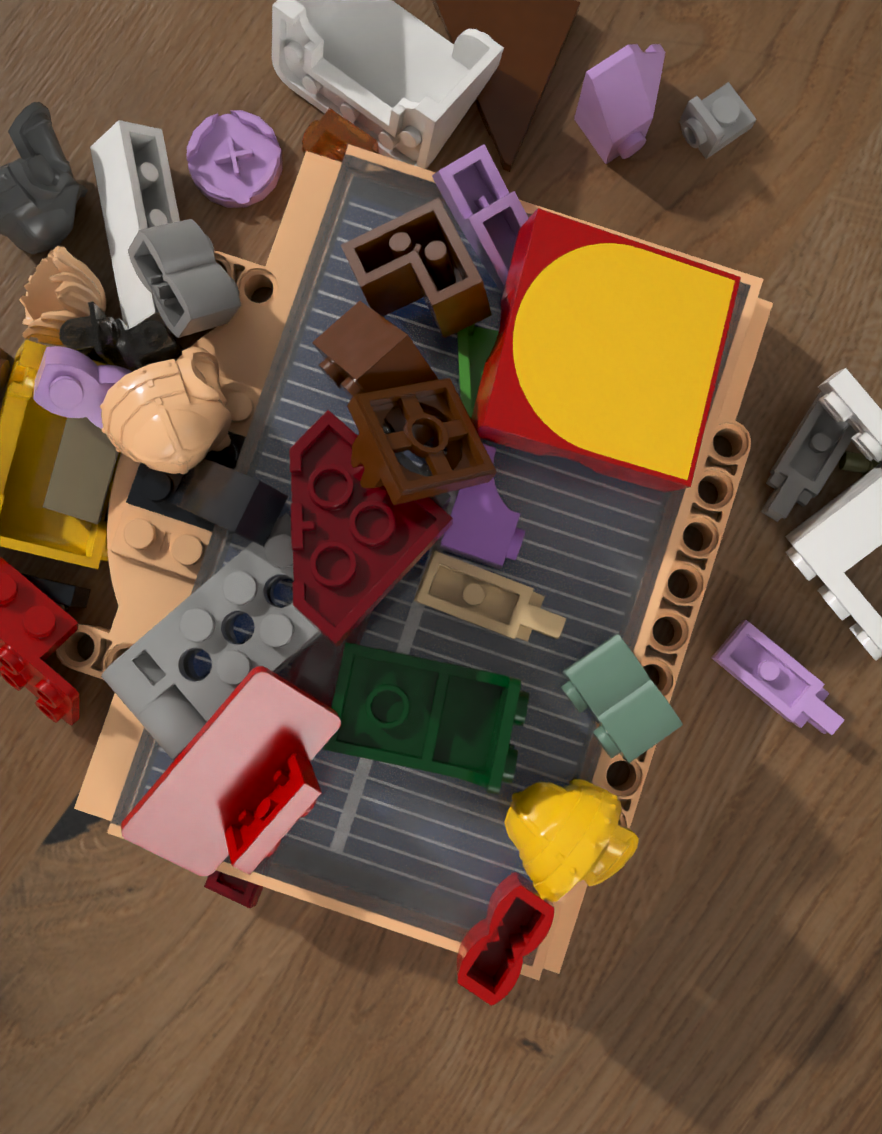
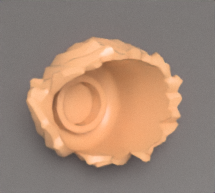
M57 246L54 250H50L46 258L41 260L40 264L36 267V272L29 277V282L24 285L27 292L19 300L24 305L26 314L22 324L28 326V328L23 332V337L25 339L35 337L38 342L58 346L75 345L87 339L97 329L100 319L106 311L107 299L100 280L88 266L74 258L65 247Z

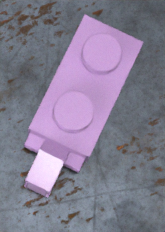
M747 620L740 622L711 657L786 721L794 723L799 728H802L808 721L821 733L833 735L844 722L840 715L823 702L829 695L823 688L825 684Z

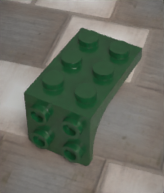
M345 642L332 703V709L340 717L341 726L323 746V750L454 777L479 785L487 793L499 795L502 782L512 784L518 749H514V745L509 743L513 725L521 727L524 725L529 703V692L520 690L522 680L513 676Z

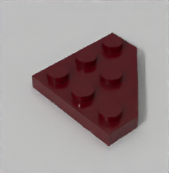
M327 410L289 449L292 492L291 542L294 576L292 585L293 606L295 610L338 647L453 524V518L429 497L393 505L385 486L362 488L360 481L364 473V466L353 468L351 465L352 444L358 435Z

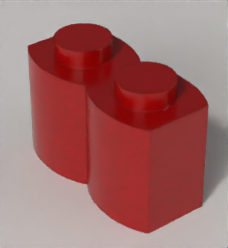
M512 873L497 886L490 898L486 918L479 921L469 930L457 954L458 984L491 1006L500 1002L513 989L521 973L523 956L531 953L542 943L551 928L554 918L553 903L547 899L542 900L538 891L533 887V883L519 873Z

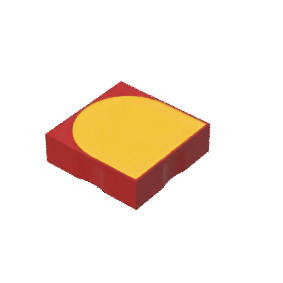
M538 208L518 232L501 299V321L498 336L485 362L471 421L480 439L538 456L547 455L567 458L585 465L596 473L664 493L691 487L741 277Z

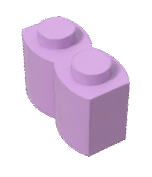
M59 346L46 347L35 378L33 399L51 413L68 418L87 417L94 425L102 429L100 405L103 403L107 391L123 376L132 371L115 365L97 366L88 356L74 349Z

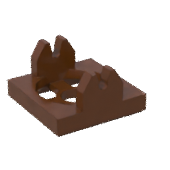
M450 378L353 395L347 405L359 430V435L352 444L351 465L353 468L364 466V473L360 481L362 488L385 486L393 505L488 483L497 474V470ZM400 407L407 421L403 431L385 434L383 431L384 418L391 410ZM423 409H424V410H427V411H430V412H433V413H434L435 415H437L441 420H439L438 418H436V417L433 416V415L424 413ZM423 424L435 431L433 447L423 446L414 438L412 433L413 425ZM444 448H447L446 455L443 452ZM410 450L416 456L425 458L433 476H423L409 471L398 462L394 453Z

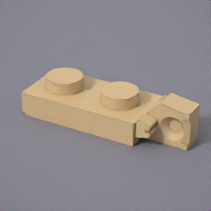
M434 550L414 598L415 602L508 638L515 639L516 637L528 642L532 630L554 639H559L567 619L541 609L545 596L533 592L534 588Z

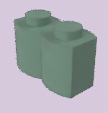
M619 634L611 636L562 671L568 680L567 683L561 686L562 691L579 714L588 708L600 726L592 731V733L611 759L620 753L623 759L630 763L683 725L671 705L650 679Z

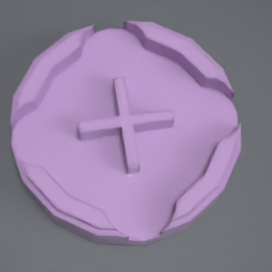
M230 110L231 114L221 116L217 113L207 117L193 131L187 145L188 169L197 189L211 202L227 208L248 207L262 201L276 187L282 173V151L273 129L259 116L243 110Z

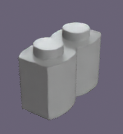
M192 219L138 231L128 249V254L140 281L153 294L157 309L169 330L177 338L228 324L241 306L239 290L235 281L216 262L212 241L204 234L199 225Z

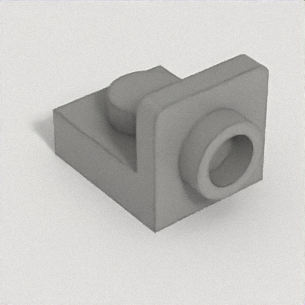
M728 82L702 101L698 96L688 101L679 123L687 143L693 148H698L703 156L708 159L750 130L757 119Z

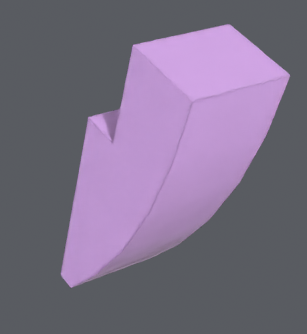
M485 144L440 169L432 175V178L467 240L503 294L519 229L529 218L515 191L509 193Z

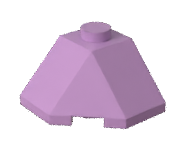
M628 44L586 71L574 120L605 164L618 156H621L622 159L632 156L646 143L645 136L653 119L666 53L660 44H651L645 52L640 49L638 44Z

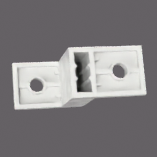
M844 368L831 375L818 386L824 394L818 401L837 423L839 421H847L857 434L851 440L869 461L874 459L877 462L881 461V463L785 537L793 546L785 553L808 581L816 575L820 577L825 584L817 591L842 621L850 615L856 620V623L849 627V629L876 661L882 657V617L844 572L882 545V410L852 374Z

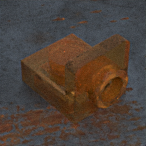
M331 108L327 110L320 121L316 119L308 126L302 139L304 156L306 151L326 157L331 151L337 161L347 164L345 153L348 144L379 154L376 139Z

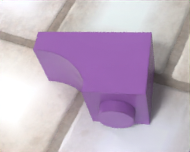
M483 444L492 463H494L497 448ZM494 477L488 483L459 489L450 515L453 518V524L444 533L440 549L497 569L502 568L505 558L515 561L526 530L516 527L520 513L511 511L504 504L495 486Z

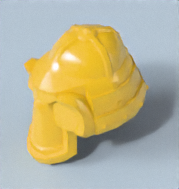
M573 779L569 781V785L564 787L550 782L538 781L524 790L512 794L511 806L508 809L504 822L509 838L519 850V857L523 861L525 871L533 881V887L538 891L542 900L547 899L550 902H557L582 880L589 887L602 883L617 873L634 855L638 847L639 838L636 833L629 828L618 825L622 812L618 797L588 781Z

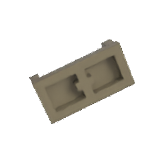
M67 417L43 508L98 524L101 522L104 503L119 452L116 451V447L110 442L106 433H103L102 429L94 425L87 417Z

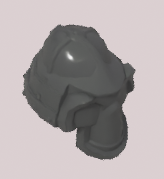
M33 102L23 109L8 130L21 158L0 167V234L8 237L19 249L30 254H37L47 250H54L68 236L74 225L76 203L80 197H85L88 189L75 181L70 163L67 161L53 130L49 109L40 102Z

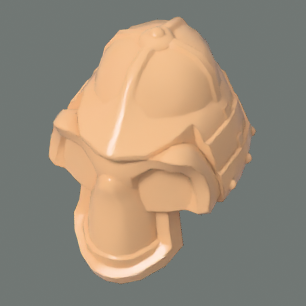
M191 347L182 351V359L176 361L171 359L146 365L123 376L107 391L105 399L100 405L103 424L102 432L106 433L110 442L116 447L117 452H121L125 456L130 457L134 462L143 463L153 470L171 474H185L200 463L211 450L218 452L230 445L231 439L228 431L232 418L229 409L226 407L227 400L220 390L219 363L217 358L204 348Z

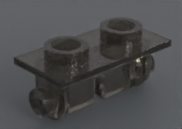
M88 302L90 316L67 320L61 326L59 332L61 342L66 347L83 353L93 361L128 369L127 361L133 360V349L128 333L122 331L116 325L113 317H108L94 302Z
M120 318L115 320L122 335V338L116 340V345L129 368L135 367L138 370L152 363L171 359L176 361L182 355L184 349L172 338L162 323L156 320H148L129 328Z

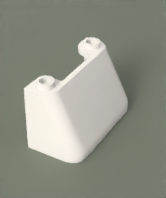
M277 0L272 6V64L282 82L381 155L426 169L436 158L496 71L504 47L495 42L488 34L476 29L463 31L457 37L455 43L452 44L392 0Z

